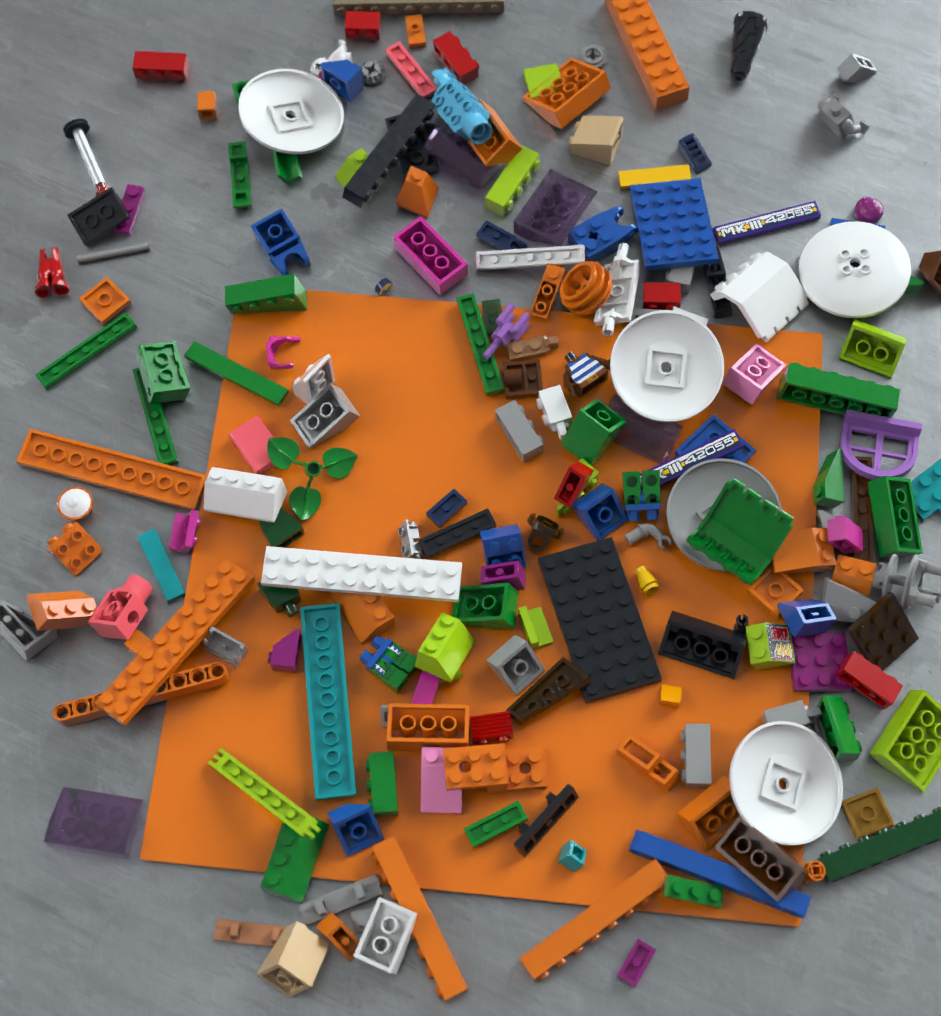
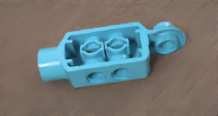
M444 67L443 69L432 71L431 73L435 77L433 81L439 86L431 101L435 104L434 109L451 129L466 141L471 140L474 144L486 142L492 134V126L488 123L490 113L470 90L456 79L457 77L448 68Z

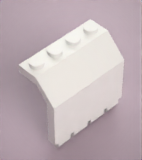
M769 252L753 254L749 262L741 264L737 272L726 277L727 281L715 286L716 290L710 294L714 301L726 298L735 303L758 339L762 338L764 342H768L809 305L808 296L789 264Z

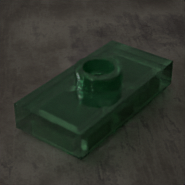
M500 299L482 301L485 328L488 336H491L498 328L496 319L502 313Z

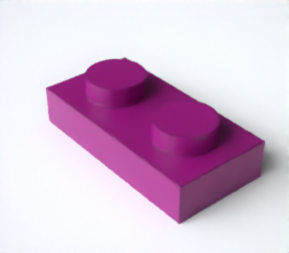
M637 939L617 977L636 987L656 949Z

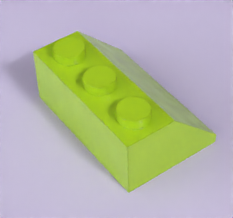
M855 319L839 358L892 378L907 338Z
M442 612L418 650L415 667L448 682H452L474 645L475 640L461 620Z

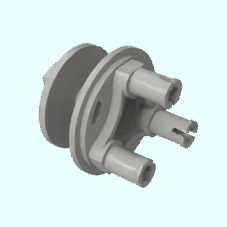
M897 554L892 555L889 564L879 563L878 572L873 577V587L882 590L881 598L888 592H891L893 585L896 584L904 586L901 607L904 612L910 610L911 606L916 604L934 608L935 602L939 604L941 591L925 588L923 585V575L929 573L941 576V564L923 560L919 554H915L907 577L896 575L898 567Z

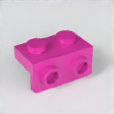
M191 509L188 515L175 514L169 543L170 550L187 554L192 547H195L197 542V536H194L195 530H198L200 525L199 511Z

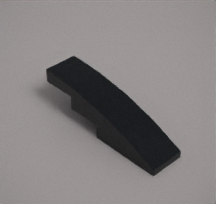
M716 246L719 257L718 263L703 265L714 318L732 316L733 312L730 300L721 298L714 301L710 295L716 290L715 286L726 281V271L719 246Z

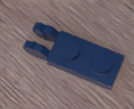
M485 221L476 233V237L500 250L515 249L512 247L513 244L518 249L527 248V245L516 238L515 235L489 221Z

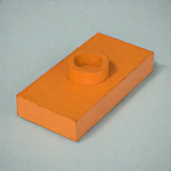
M422 14L405 16L409 48L426 46Z

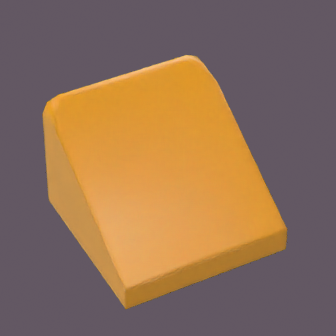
M662 684L659 704L679 707L682 688Z

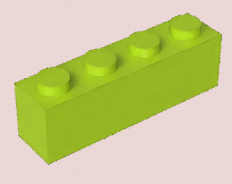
M521 145L522 150L508 163L485 197V207L502 216L512 209L516 197H520L524 185L529 184L533 172L537 171L541 164L539 161L540 154Z

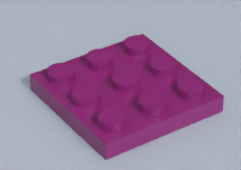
M826 632L801 637H793L791 633L795 664H790L793 692L853 690V687L835 675L845 656L848 655L845 632Z

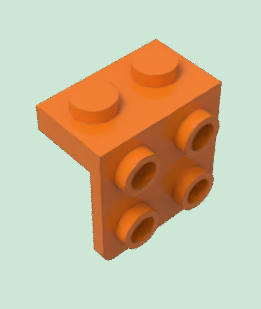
M68 522L61 528L63 532L60 535H54L47 541L48 546L45 549L50 554H54L73 575H77L102 552V548L78 522Z

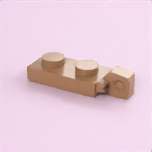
M539 336L510 342L506 348L510 362L545 356L546 353L551 352L550 349L558 348L559 342L557 336L548 338L547 336Z

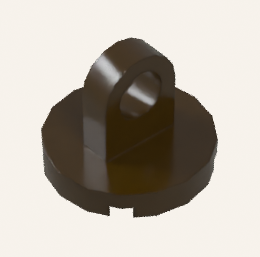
M533 513L527 519L530 526L534 528L529 536L528 545L534 551H541L547 546L550 538L561 539L564 535V529L561 528L559 530V526L554 521L542 515L535 517L536 514ZM535 536L541 537L543 544L540 546L535 545L533 538Z

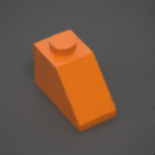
M329 912L316 928L350 962L354 958L353 955L360 941L339 918Z

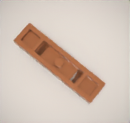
M217 919L213 940L273 948L286 927ZM239 927H241L240 937L238 936V928H239Z

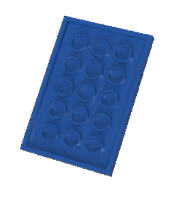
M701 178L630 185V194L645 270L718 263L719 257Z

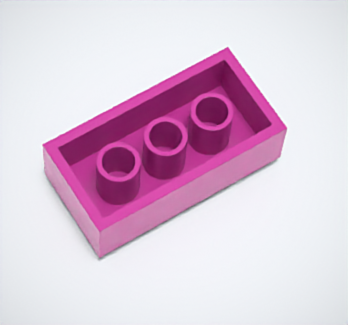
M421 216L393 236L394 248L439 295H442L468 275V264Z

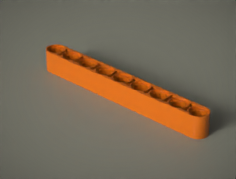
M220 662L173 673L162 684V686H165V689L162 692L156 691L144 706L224 685L229 681L230 673L225 665ZM218 671H223L221 676L215 677ZM199 676H204L202 681L196 682ZM180 681H184L181 687H177ZM103 692L58 704L53 710L54 718L63 726H71L108 716V714L96 707L94 703ZM87 706V710L84 713H80L81 709ZM64 712H68L66 717L61 718Z

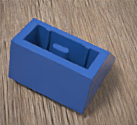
M518 524L479 531L486 566L519 560L521 566L527 568L522 535Z
M804 599L777 604L793 637L826 633L836 621L833 611L826 602Z

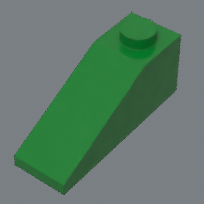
M837 449L826 456L813 486L814 504L835 508L845 502L842 449Z

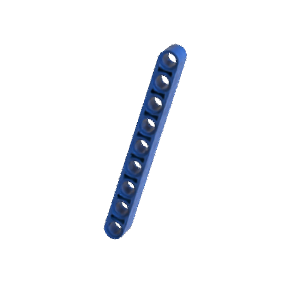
M635 831L628 849L637 856L650 861L656 859L663 866L712 885L721 886L725 890L798 918H805L811 901L809 895L793 890L783 900L777 902L737 867L644 831Z

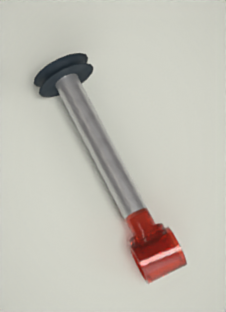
M74 119L64 126L63 132L66 138L76 140L97 192L95 196H98L109 189V187L106 186L85 137L90 130V126L85 119Z

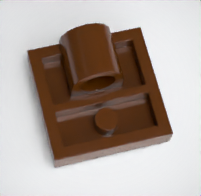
M540 359L502 363L506 399L537 397L539 391L543 390Z

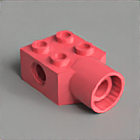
M130 575L122 587L107 592L88 623L100 637L129 640L148 610L144 603L153 591L152 585L140 576Z

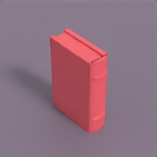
M258 415L229 433V438L233 445L236 446L255 474L261 475L274 467L267 452L268 439L274 437Z

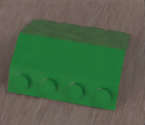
M734 477L731 482L727 481L706 517L697 529L688 536L686 542L695 550H700L711 561H716L722 565L727 572L738 576L743 583L752 586L772 561L793 528L794 524L791 522L794 517L784 510H781L779 514L776 513L779 509L778 506L767 499L761 503L762 495L750 487L746 492L743 491L746 485Z

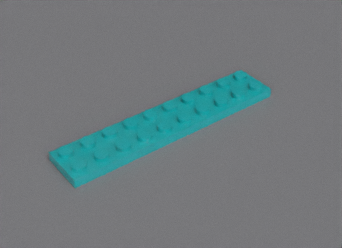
M340 603L300 607L315 800L356 797Z

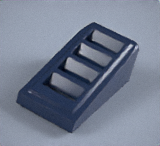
M694 133L678 141V149L696 173L712 165ZM703 159L704 162L697 165V162Z

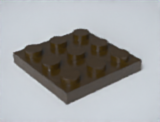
M888 592L847 629L860 653L866 660L879 666L882 671L919 639L896 596L891 592Z

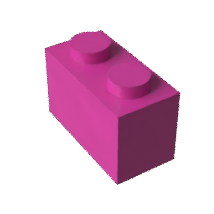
M836 516L835 519L827 520L828 542L845 555L863 551V529L846 516Z

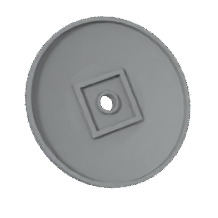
M733 459L706 460L689 468L674 484L666 506L668 529L677 547L696 564L721 572L727 571L716 561L708 559L700 550L692 548L686 540L706 517L727 481L731 482L735 477L746 485L743 491L746 492L750 487L763 496L760 500L761 503L767 499L779 507L776 513L779 514L782 510L778 494L770 481L752 466Z

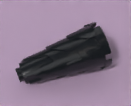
M743 11L741 16L737 13L734 17L731 74L736 81H743L750 74L760 43L768 28V19L766 18L764 21V15L757 12Z

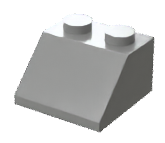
M514 635L486 659L495 675L514 695L521 692L545 671L528 642L517 635Z

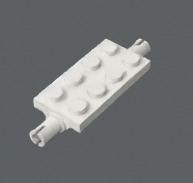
M622 243V248L621 244H618L617 255L614 257L613 262L604 266L611 274L612 290L607 301L596 311L594 318L596 326L603 325L601 333L604 336H609V331L610 336L613 335L615 324L631 322L641 263L639 259L630 260L627 258L629 245L626 243Z

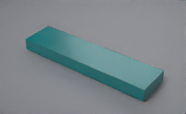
M155 528L137 536L167 602L170 603L185 596V592Z

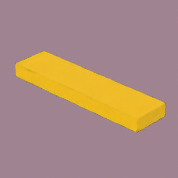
M689 165L618 171L620 190L630 189V185L691 179Z

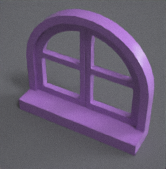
M846 410L840 441L842 458L854 472L871 480L883 476L902 478L912 470L917 459L922 424ZM852 431L876 436L875 449L851 445ZM884 437L908 442L907 456L882 451ZM852 451L874 455L873 468L857 460ZM882 456L904 460L903 464L897 468L880 470Z

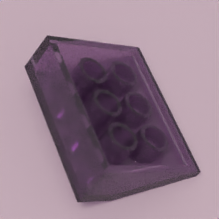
M550 169L513 221L514 233L529 241L561 246L596 196L597 191Z
M63 787L49 820L44 842L53 848L129 860L143 800Z

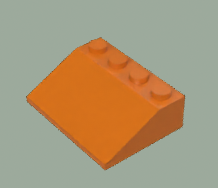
M571 57L558 68L561 78H556L551 83L553 90L556 92L555 94L551 88H544L539 92L540 97L530 98L532 92H528L522 99L547 122L562 129L611 89L606 71Z

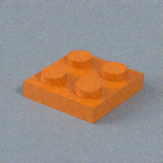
M105 277L79 298L80 302L103 325L131 303V300L108 277Z
M771 567L747 592L777 618L781 615L777 604L795 601L803 593L804 589L786 573L774 574L773 567Z

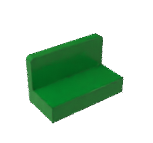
M272 150L278 178L287 185L303 179L298 154H287Z

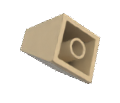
M583 115L581 121H577L575 125V135L570 137L568 144L571 146L570 153L610 166L622 138L624 117Z
M296 921L284 929L256 975L288 997H291L312 987L330 944L323 940V937L314 934L307 929L306 925Z

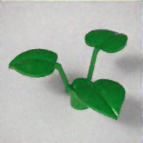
M287 437L269 438L267 443L269 459L277 468L288 469L291 463L305 467L304 473L309 477L306 488L296 487L289 496V504L300 520H306L314 515L321 504L320 492L317 489H310L313 478L321 473V469L327 468L329 476L341 479L351 472L358 457L356 453L348 449L336 447L328 449L323 454L322 460L325 465H320L317 461H311L307 464L306 462L294 460L299 456L300 451L298 444L293 439Z

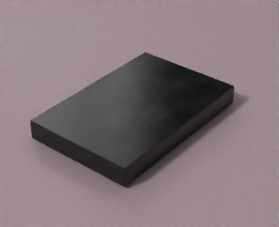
M110 187L67 215L85 246L90 245L131 219L114 187Z

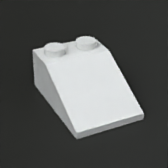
M327 354L318 359L314 364L309 365L305 374L294 381L292 386L294 395L306 404L311 402L329 384L333 385L336 382L331 355Z
M378 897L353 956L397 975L407 950L417 913Z

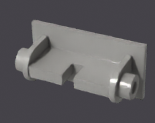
M405 519L398 528V535L402 542L401 554L404 555V558L413 557V559H421L422 550L419 542H413V540L419 539L418 525L413 521L408 522V519Z

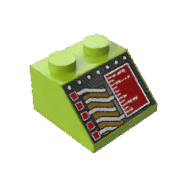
M761 623L746 626L750 662L756 671L795 664L792 636L787 624Z

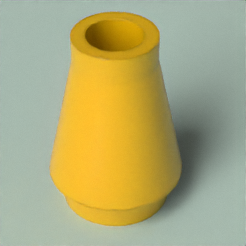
M640 566L635 570L641 592L645 593L646 596L655 594L659 590V582L647 570L646 566Z

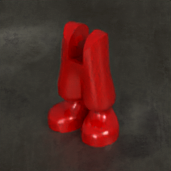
M58 247L52 248V258L47 259L45 248L40 249L37 272L39 282L35 286V295L40 298H46L51 295L50 279H52V290L56 295L68 294L69 285L62 280L64 278V270Z

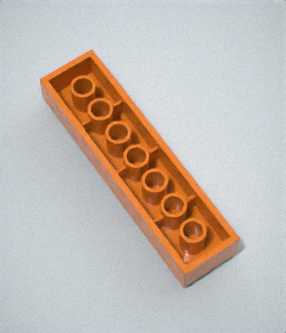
M605 0L607 9L655 109L688 100L690 86L648 0Z

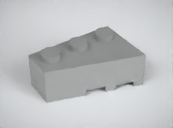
M827 577L824 579L822 602L829 604L836 617V621L856 622L878 602V600L857 592Z
M4 600L0 601V634L26 661L30 660L58 638L57 629L37 631L32 616Z

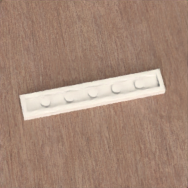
M584 245L476 252L477 271L547 267L548 263L555 266L577 265L585 261Z

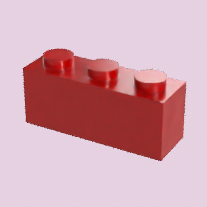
M451 31L433 40V51L446 68L457 77L456 79L465 85L479 77L478 69L480 67L478 62L471 58L466 47L463 48L459 38L454 36Z
M135 51L132 69L137 79L187 81L189 62L186 53Z
M855 651L845 656L835 674L882 709H886L894 704L903 687L896 678L889 676L879 666L872 664L862 654Z

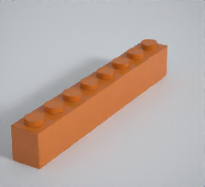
M395 836L372 846L374 852L371 853L375 864L380 863L383 869L380 875L384 883L389 882L392 888L389 893L393 902L398 901L401 907L417 913L410 938L412 941L417 940L419 947L416 950L421 960L426 959L428 967L425 969L430 980L435 978L438 986L434 988L439 999L444 997L447 1002L468 991L467 985Z
M654 859L521 956L519 959L533 980L538 978L541 981L550 974L548 970L554 965L559 968L567 962L565 957L573 953L575 956L584 949L583 944L588 940L593 943L601 937L599 932L607 928L609 931L618 924L616 920L621 916L627 918L634 913L636 905L640 903L643 906L652 899L650 895L655 891L659 894L664 891L666 872L658 861Z

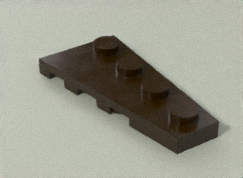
M562 657L506 711H510V716L522 725L590 683L591 679L570 661Z

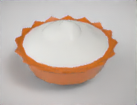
M74 486L73 488H67L66 491L61 493L56 505L58 507L57 511L62 517L75 521L88 515L94 502L89 490Z

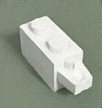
M558 385L539 391L536 403L538 409L543 411L542 419L544 425H548L550 432L557 431L561 441L567 433L566 428L572 424V415L561 386Z

